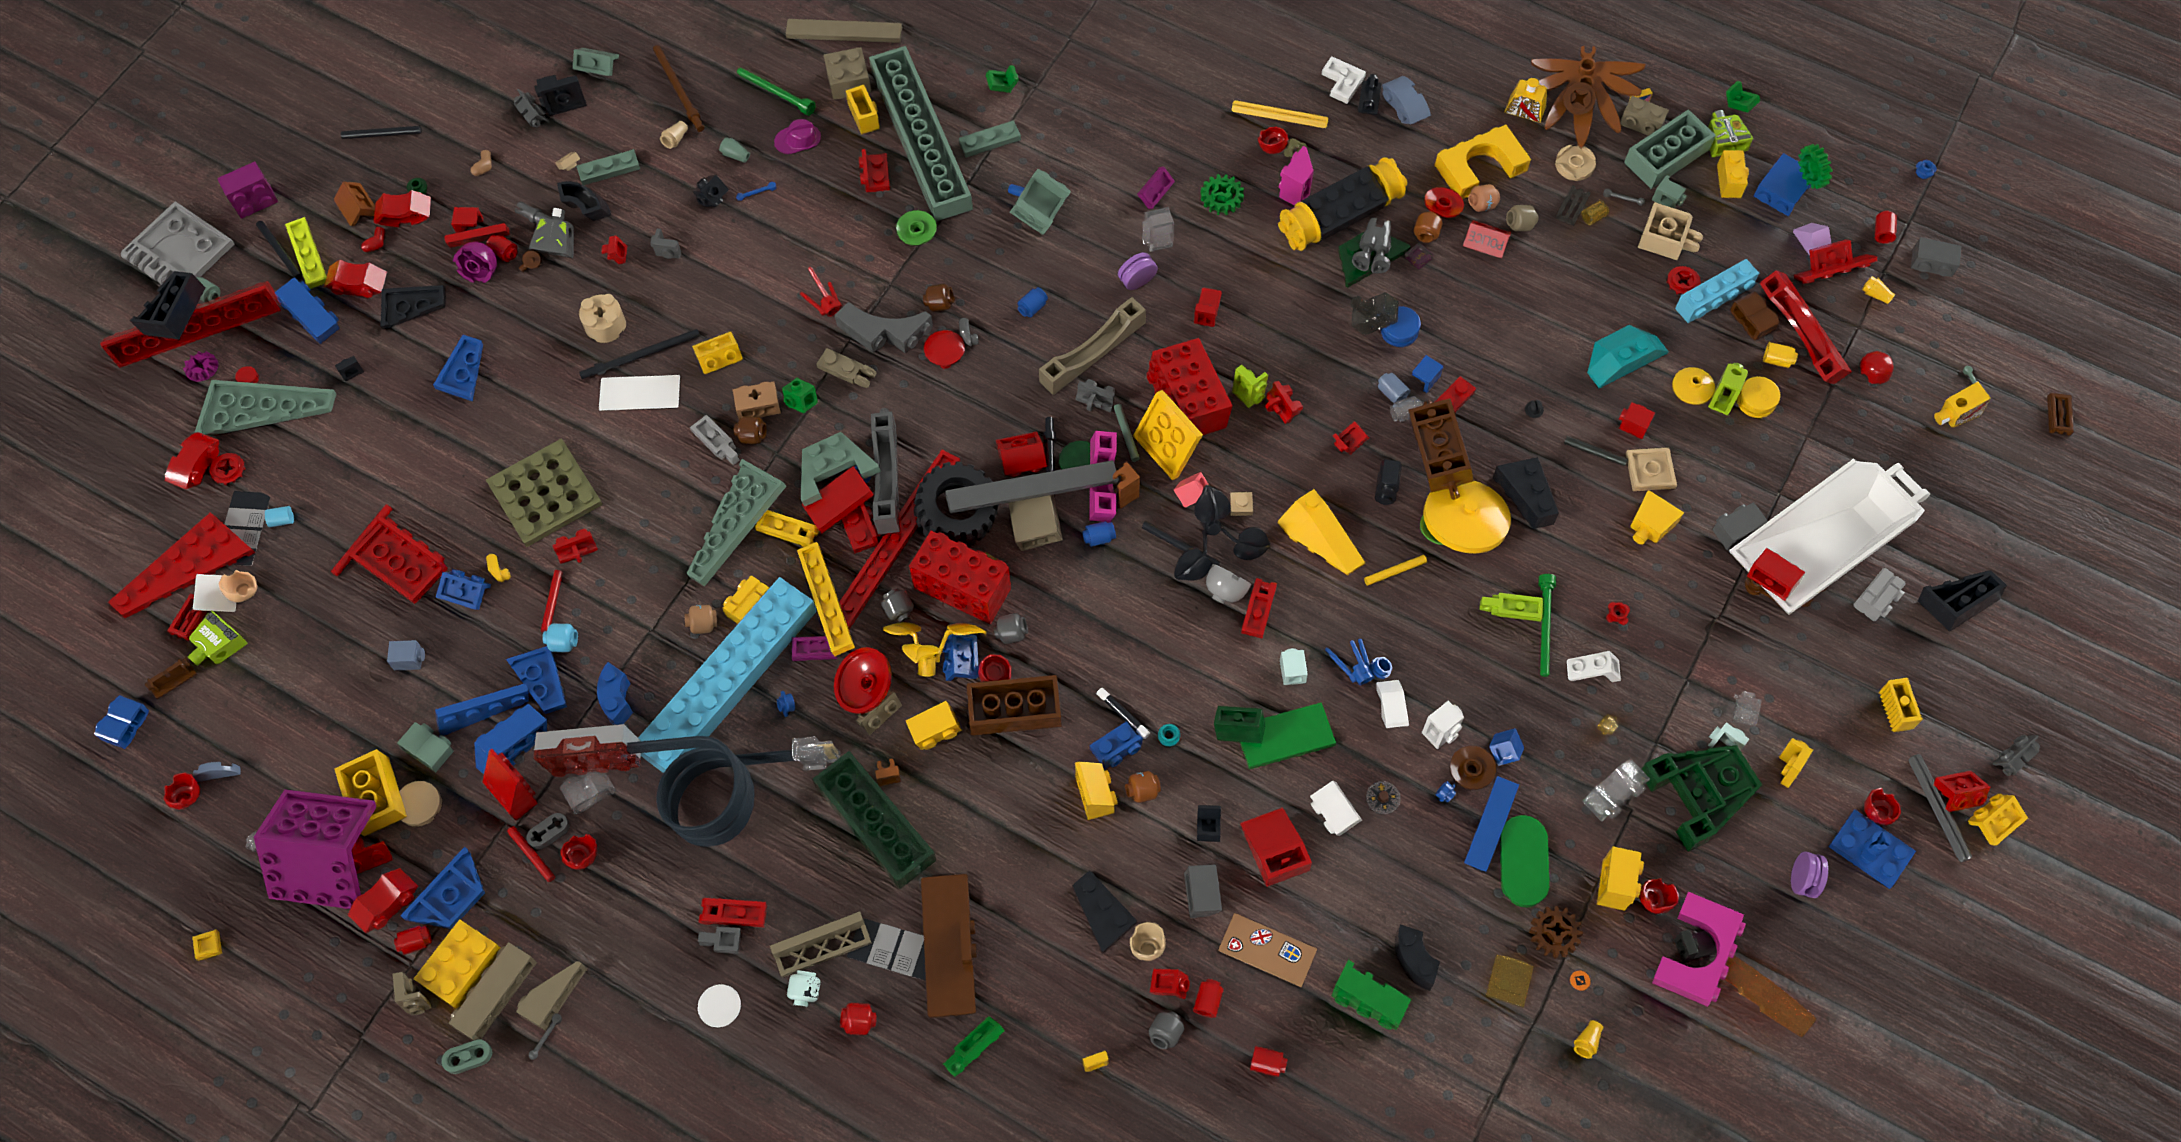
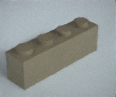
M508 942L506 946H503L498 951L493 964L483 971L481 980L476 987H472L469 990L462 1006L456 1008L452 1013L449 1024L473 1041L481 1040L537 962L530 955Z

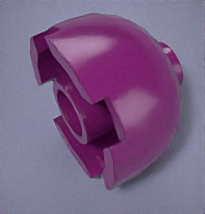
M480 242L466 243L455 253L453 262H456L458 267L457 272L464 279L473 283L475 281L486 283L493 276L497 267L496 255L493 250Z

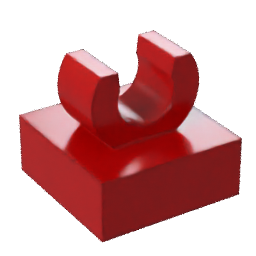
M617 235L609 237V244L602 246L601 253H607L608 260L613 259L617 264L626 263L627 245Z

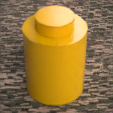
M1768 342L1763 362L1789 368L1791 365H1795L1798 353L1795 352L1793 347Z

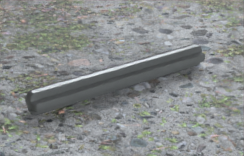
M1922 755L1911 756L1908 761L1960 862L1970 860L1972 854L1951 812L1945 809L1947 804L1939 789L1933 785L1934 779Z

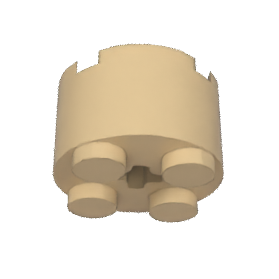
M611 294L595 295L582 301L579 317L586 334L590 338L600 343H607L616 340L622 330H625L626 320L618 301Z

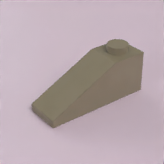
M579 961L570 965L532 989L527 996L522 997L516 1012L524 1019L546 1031L552 1022V1016L559 1012L587 968Z

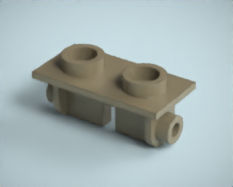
M889 690L883 701L875 709L859 714L856 722L865 728L868 735H871L902 704L895 692Z

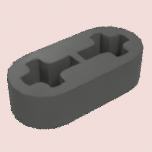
M561 813L552 814L528 832V843L536 850L546 848L568 832L570 828L569 820ZM556 821L561 822V828L555 827ZM537 834H539L542 839V841L539 843L538 841H535V836Z

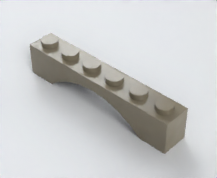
M1131 297L1118 307L1108 321L1085 343L1069 353L1054 357L1039 369V382L1052 395H1055L1146 323V309Z

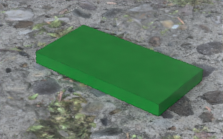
M1322 702L1264 718L1265 731L1262 744L1240 742L1249 770L1336 745Z

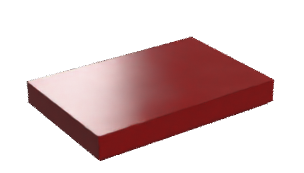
M853 466L819 491L822 499L805 506L804 509L818 530L823 533L874 494Z

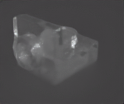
M1742 691L1741 695H1734L1736 703L1732 717L1733 722L1757 726L1762 700L1755 698L1756 693Z

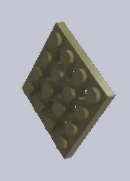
M562 438L486 479V482L526 547L603 505ZM559 463L556 469H548L550 464ZM533 473L540 474L536 480L529 479ZM563 478L569 479L567 484L558 485L559 480ZM513 484H521L518 490H510ZM542 489H549V493L547 495H539V492ZM578 494V498L575 501H568L570 495ZM525 499L530 500L527 506H520L521 501ZM554 504L559 505L557 511H549L550 506ZM532 516H540V519L537 522H529Z

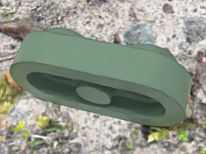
M480 1039L462 1044L444 1053L442 1066L451 1074H459L482 1066L491 1059L492 1048L486 1041ZM484 1050V1054L481 1057H477L478 1051ZM460 1058L459 1064L454 1066V1060Z

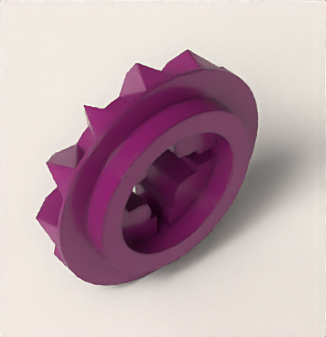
M198 351L196 355H190L188 361H184L185 367L183 368L190 380L196 382L205 381L216 373L218 360L207 351L204 353ZM197 363L203 364V367L205 369L203 370L202 368L198 367Z

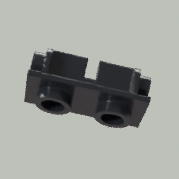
M1375 74L1369 75L1367 81H1362L1358 113L1377 115L1382 83L1378 82L1379 79Z

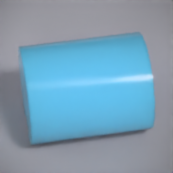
M290 506L265 510V521L268 527L293 524L294 515Z

